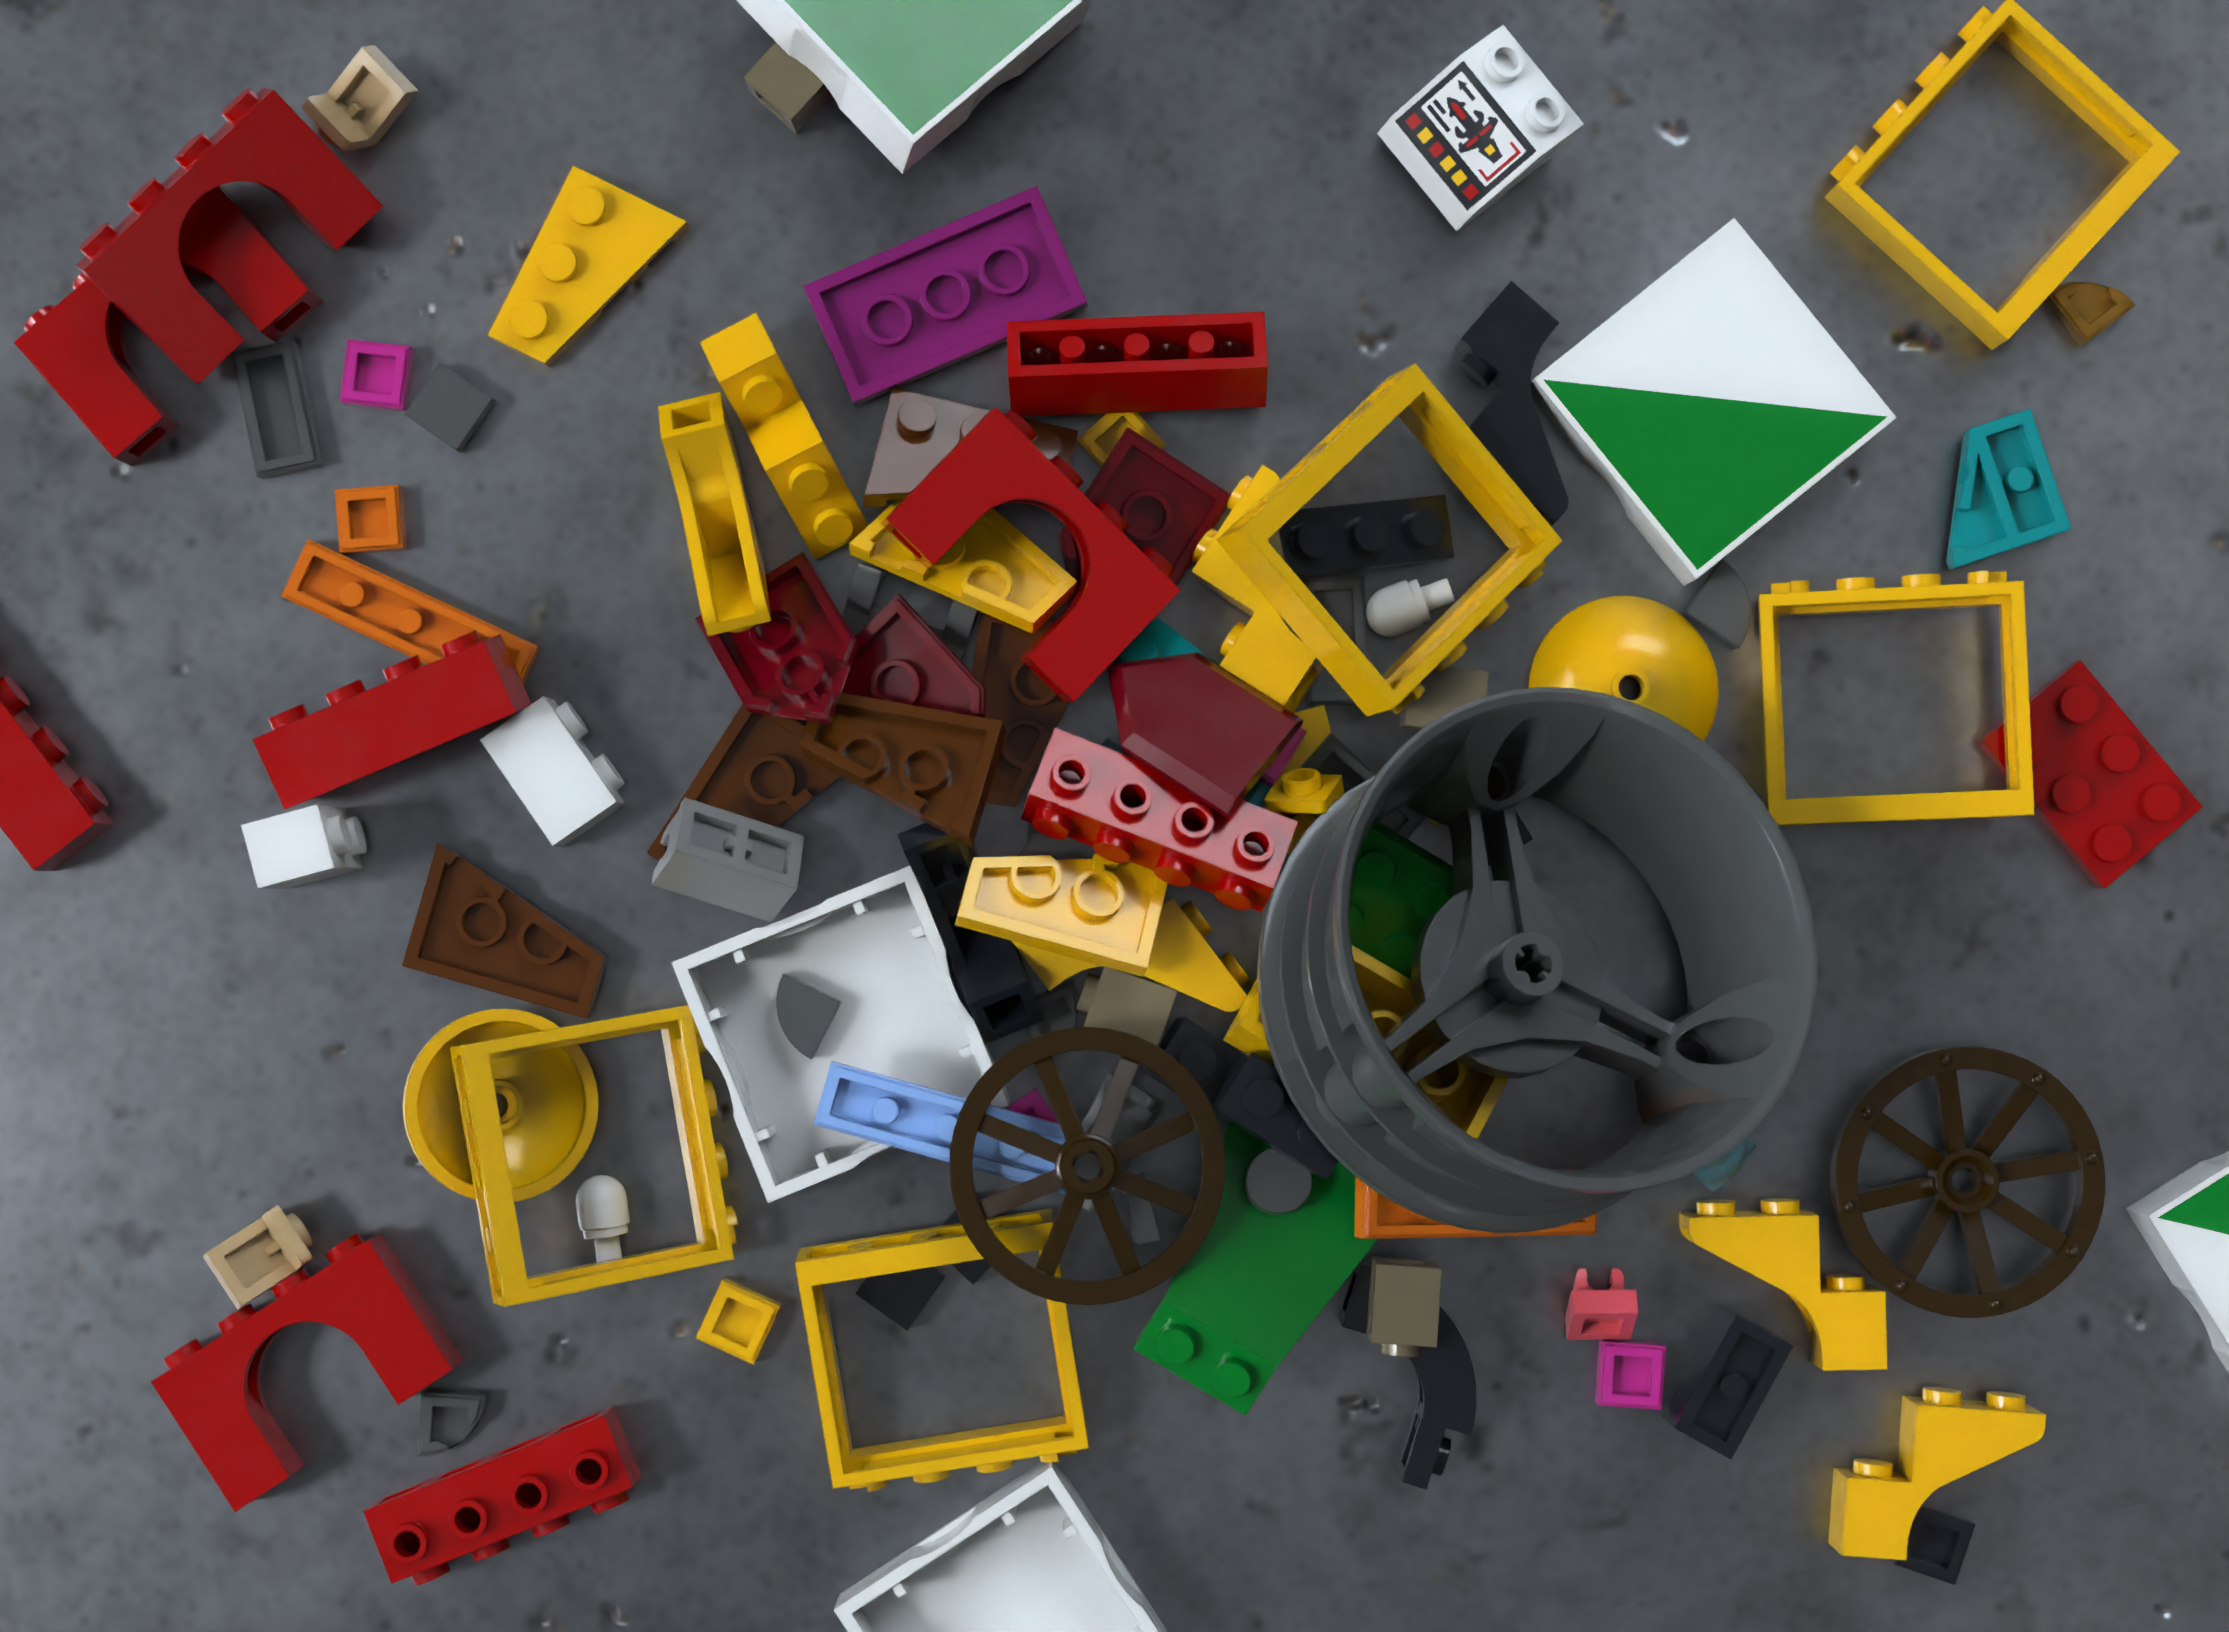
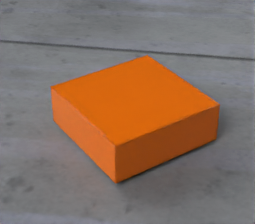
M386 485L335 490L339 553L352 555L407 550L403 487L400 485Z

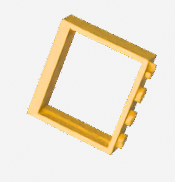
M2005 0L1993 14L1984 6L1979 9L1957 33L1966 42L1951 59L1941 51L1914 80L1923 88L1915 99L1907 106L1898 98L1872 126L1881 136L1870 148L1864 152L1855 145L1832 169L1829 174L1838 182L1824 197L1991 350L2009 340L2180 153L2171 142L2014 0ZM1994 40L2129 161L2128 165L1995 310L1860 188Z
M1416 363L1389 376L1217 539L1218 543L1367 717L1388 710L1398 714L1410 701L1419 699L1425 691L1420 682L1434 668L1437 672H1440L1458 660L1468 648L1462 640L1476 627L1479 630L1485 629L1500 618L1509 608L1505 598L1517 586L1521 589L1525 588L1544 574L1542 569L1548 564L1544 559L1563 541ZM1399 416L1509 550L1381 675L1267 540L1390 422Z
M1976 571L1967 573V584L1941 585V574H1914L1901 576L1902 587L1875 588L1874 577H1854L1837 579L1836 590L1810 592V581L1797 580L1788 583H1771V594H1759L1757 602L1766 808L1777 825L1791 826L2034 815L2024 581H2007V571ZM1998 606L2007 790L1786 799L1779 617Z
M688 1005L450 1047L493 1304L507 1307L734 1259L732 1244L737 1243L734 1225H738L733 1207L731 1205L725 1206L721 1181L728 1178V1163L722 1144L720 1142L714 1143L710 1121L711 1117H716L717 1115L716 1094L711 1080H703L699 1055L704 1054L706 1048ZM661 1029L697 1242L527 1277L490 1060Z
M1050 1208L993 1217L986 1220L995 1235L1012 1253L1018 1254L1039 1250L1040 1257L1053 1226L1054 1215L1053 1209ZM961 1223L799 1248L795 1267L833 1489L848 1486L850 1490L867 1487V1491L872 1492L885 1487L888 1484L887 1480L913 1476L914 1482L930 1483L949 1477L951 1470L976 1466V1470L980 1473H993L1011 1468L1014 1465V1460L1039 1456L1041 1462L1056 1463L1059 1462L1060 1456L1078 1454L1077 1450L1088 1449V1427L1068 1304L1046 1299L1065 1415L853 1449L825 1284L984 1258L967 1236ZM1060 1259L1054 1275L1064 1278Z

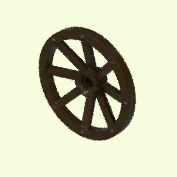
M1079 1027L1049 1032L1030 1039L1002 1056L984 1073L968 1095L959 1113L950 1146L949 1175L954 1205L959 1220L977 1251L990 1266L1018 1287L1034 1295L1067 1304L1098 1305L1126 1300L1145 1293L1173 1276L1195 1254L1208 1235L1217 1216L1225 1184L1226 1160L1221 1128L1215 1111L1197 1080L1180 1062L1155 1044L1138 1036L1107 1028ZM1080 1050L1104 1051L1121 1055L1090 1133H1084L1053 1060V1055ZM1141 1063L1158 1074L1170 1085L1188 1111L1112 1144L1109 1139L1138 1065ZM1032 1064H1034L1066 1139L1062 1145L985 1113L1005 1084ZM1196 1130L1202 1163L1197 1198L1121 1169L1122 1162ZM977 1132L1055 1164V1169L978 1201L972 1168ZM1092 1153L1100 1160V1171L1095 1177L1085 1179L1076 1173L1075 1161L1083 1154ZM1113 1187L1189 1217L1171 1244L1143 1266H1140L1109 1192ZM1063 1188L1067 1192L1037 1265L1033 1267L1018 1258L1000 1241L986 1219ZM1085 1199H1091L1122 1275L1099 1280H1073L1054 1275Z
M1950 1046L1925 1051L1904 1059L1877 1077L1861 1093L1845 1117L1836 1139L1830 1170V1190L1837 1224L1847 1246L1863 1269L1877 1283L1890 1293L1924 1310L1952 1317L1982 1318L2009 1313L2034 1303L2054 1290L2074 1271L2089 1249L2099 1227L2105 1199V1167L2100 1143L2089 1117L2074 1095L2057 1078L2033 1062L2012 1053L1977 1046ZM1978 1069L1991 1071L2019 1082L1970 1148H1967L1956 1070ZM1933 1075L1935 1076L1945 1149L1941 1153L1882 1112L1905 1089ZM2039 1096L2058 1118L2066 1132L2072 1150L1993 1163L1989 1158L2035 1098ZM1870 1129L1928 1168V1176L1858 1192L1859 1160ZM1960 1168H1968L1966 1170L1968 1180L1971 1181L1969 1187L1956 1190L1952 1184L1953 1174ZM2076 1170L2077 1188L2075 1203L2064 1233L1998 1192L1999 1183ZM1933 1196L1935 1201L1896 1267L1876 1245L1869 1233L1862 1213ZM1988 1208L2052 1250L2028 1274L2002 1287L1999 1285L1980 1210ZM1954 1211H1957L1978 1292L1957 1293L1943 1291L1915 1281Z

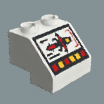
M1502 25L1457 57L1395 112L1377 134L1453 228L1458 231L1498 202L1513 186L1553 158L1584 123L1507 28Z

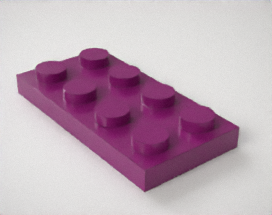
M1037 186L803 286L855 406L890 392L892 388L897 389L1006 342L1007 321L1057 320L1088 307L1085 295Z

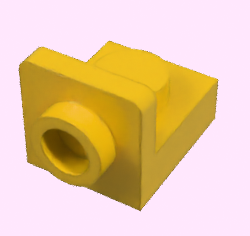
M1299 768L1288 771L1285 774H1280L1275 784L1265 796L1264 803L1265 809L1298 821L1287 854L1292 851L1302 834L1319 815L1326 813L1328 807L1344 795L1342 775L1320 774L1318 770L1312 768Z

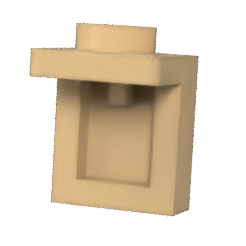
M375 45L361 47L327 93L309 96L301 107L315 122L317 133L326 142L343 151H351L377 145L418 90Z
M276 1205L260 1219L215 1246L202 1257L239 1310L284 1279L304 1268L313 1259L308 1250V1247L312 1246L313 1242L302 1221L294 1213L286 1216L282 1209Z

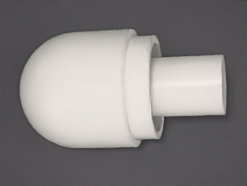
M1447 578L1422 587L1419 586L1417 579L1408 582L1405 579L1375 591L1366 604V617L1369 626L1376 633L1385 637L1400 636L1424 627L1423 623L1431 621L1429 611L1455 602Z
M596 1175L590 1177L582 1183L576 1194L579 1230H583L584 1239H594L597 1262L621 1258L619 1235L628 1233L627 1224L630 1223L626 1191L622 1184L611 1176Z

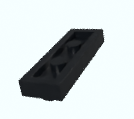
M1445 495L1299 509L1268 539L1271 546L1298 577L1440 562L1454 558Z

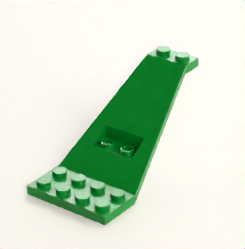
M1377 822L1363 841L1355 864L1350 897L1351 944L1411 979V960L1416 939L1427 919L1444 902L1454 896L1453 866ZM1229 1123L1223 1139L1226 1160L1225 1184L1217 1216L1199 1249L1173 1275L1166 1294L1138 1336L1133 1349L1246 1416L1278 1365L1378 1239L1354 1237L1355 1176L1340 1162H1338L1328 1180H1324L1311 1172L1312 1185L1310 1193L1305 1202L1294 1211L1285 1215L1274 1216L1256 1209L1246 1196L1244 1175L1250 1162L1260 1153L1271 1148Z

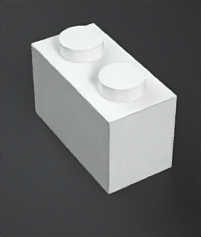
M543 696L487 734L480 741L552 846L563 847L626 804L617 792L625 784L615 767L603 753L597 758H594L581 739L589 731L574 708L567 701L558 706L554 699Z
M317 804L241 825L258 888L291 889L363 869L359 854L366 853L367 851L365 835L359 819L356 816L349 817L347 808Z

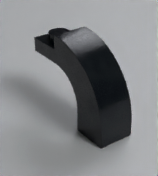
M928 823L899 833L898 837L905 856L936 921L966 1004L985 1044L1044 1021L1045 1018L1021 955L1012 941L955 925L973 857H980L975 844L972 848Z
M1361 1260L1352 1272L1338 1320L1342 1327L1366 1334L1371 1262ZM1441 1306L1439 1309L1437 1348L1420 1347L1419 1357H1408L1413 1364L1417 1376L1418 1402L1397 1467V1473L1402 1482L1427 1490L1431 1474L1442 1475L1449 1457L1451 1439L1444 1437L1445 1429L1448 1428L1471 1436L1477 1403L1475 1374L1469 1351L1454 1322Z

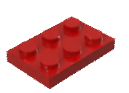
M2081 660L2072 662L2029 698L2034 812L2097 888L2109 886L2203 808ZM2002 720L1980 738L1977 744L2006 777L2004 721Z

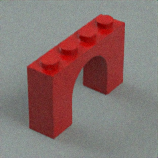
M247 88L222 111L221 115L227 122L213 136L208 139L202 132L190 140L174 157V160L180 167L162 184L156 177L146 182L128 200L127 205L133 211L115 229L108 222L104 223L79 248L85 257L76 267L182 373L196 384L204 380L245 340L192 286L180 261L179 234L183 220L191 206L203 194L217 186L231 182L246 181L260 184L280 198L326 247L339 250L383 207L375 196L274 89L262 88L255 94L250 88Z
M220 185L211 189L191 206L183 220L179 234V256L185 274L202 275L214 279L262 334L274 342L279 341L324 302L225 187ZM81 273L73 282L72 287L74 291L58 305H47L35 312L24 325L26 332L14 344L111 456L133 467L177 429L180 424L142 382L130 365L124 343L127 317Z
M994 407L897 505L881 524L926 568L935 565L985 512L996 506L1010 503L1029 504L1042 508L1058 518L1069 530L1078 548L1081 566L1079 584L1068 607L1019 659L1064 703L1075 702L1181 589L1170 580L1175 574L1174 569L1157 551L1149 546L1141 551L1124 534L1129 529V525L1114 508L1104 501L1095 506L1078 489L1083 484V479L1057 455L1050 461L1032 443L1037 438V434L1022 417L1012 410L1003 415Z
M358 1233L342 1241L325 1253V1256L331 1263L312 1277L309 1276L305 1268H302L271 1288L277 1300L258 1312L249 1303L217 1324L223 1334L205 1347L201 1346L197 1338L182 1346L163 1359L169 1370L151 1381L234 1512H237L305 1466L266 1406L260 1384L261 1365L266 1350L275 1336L286 1326L301 1322H317L333 1326L346 1333L362 1349L398 1405L465 1361L382 1233L365 1242Z

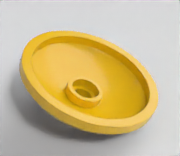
M1636 596L1600 598L1583 604L1566 614L1556 622L1540 642L1531 662L1527 688H1575L1600 692L1627 700L1619 692V682L1623 677L1630 676L1639 682L1640 693L1635 700L1628 701L1665 716L1689 730L1703 742L1705 741L1714 722L1718 706L1719 686L1717 670L1711 652L1702 636L1689 621L1675 610L1651 599Z
M504 1008L478 1011L454 1020L443 1027L424 1045L417 1055L408 1074L403 1095L405 1131L419 1162L433 1178L449 1190L476 1200L450 1047L559 1028L555 1023L534 1013L517 1009ZM578 1044L490 1060L495 1093L500 1095L504 1101V1110L499 1116L514 1202L538 1196L559 1184L579 1164L592 1141L598 1119V1090L593 1070Z

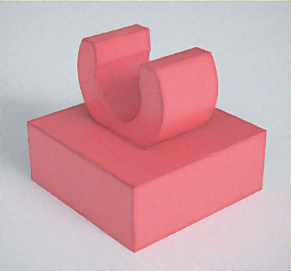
M1579 1268L1565 1313L1567 1340L1631 1339L1638 1316L1636 1289H1623L1625 1280L1622 1271L1619 1268H1612L1609 1276V1289L1593 1290L1587 1282L1588 1274L1586 1268Z

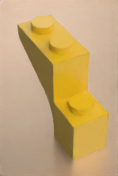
M757 313L701 341L700 344L720 386L745 428L766 474L814 559L817 560L851 542L868 526V523Z
M721 392L658 406L661 441L681 509L700 610L707 635L711 636L724 632H743L757 624L771 621L763 552L744 492L740 456Z
M1262 464L1254 478L1249 475L1245 476L1232 492L1227 507L1232 511L1220 529L1217 531L1211 528L1198 543L1192 556V561L1196 565L1191 572L1201 585L1251 616L1247 625L1241 621L1238 622L1225 638L1220 649V654L1225 658L1219 666L1294 713L1324 666L1304 642L1290 631L1281 615L1217 541L1225 531L1280 480L1274 471Z
M1170 898L1162 905L1148 967L1144 976L1225 1012L1239 1010L1247 997L1243 988L1252 982L1229 951L1220 958L1214 953L1204 939L1213 929L1191 900L1180 907L1173 898ZM1012 941L1049 991L1076 973L1100 966Z
M1761 1199V1210L1736 1211L1735 1201L1699 1200L1696 1201L1697 1212H1679V1228L1687 1240L1783 1290L1793 1300L1803 1317L1807 1329L1810 1363L1822 1371L1888 1369L1886 1292L1872 1284H1866V1276L1862 1274L1826 1275V1285H1821L1819 1215L1806 1209H1800L1799 1199Z
M1923 1387L1922 1397L1902 1395L1897 1472L1892 1471L1893 1463L1864 1458L1854 1459L1853 1468L1833 1467L1828 1544L1842 1556L1906 1561L1910 1529L1924 1501L1938 1488L2038 1442L2045 1432L2046 1414L2030 1405H2026L2025 1395L2009 1392H1987L1986 1402L1962 1400V1391L1944 1387Z

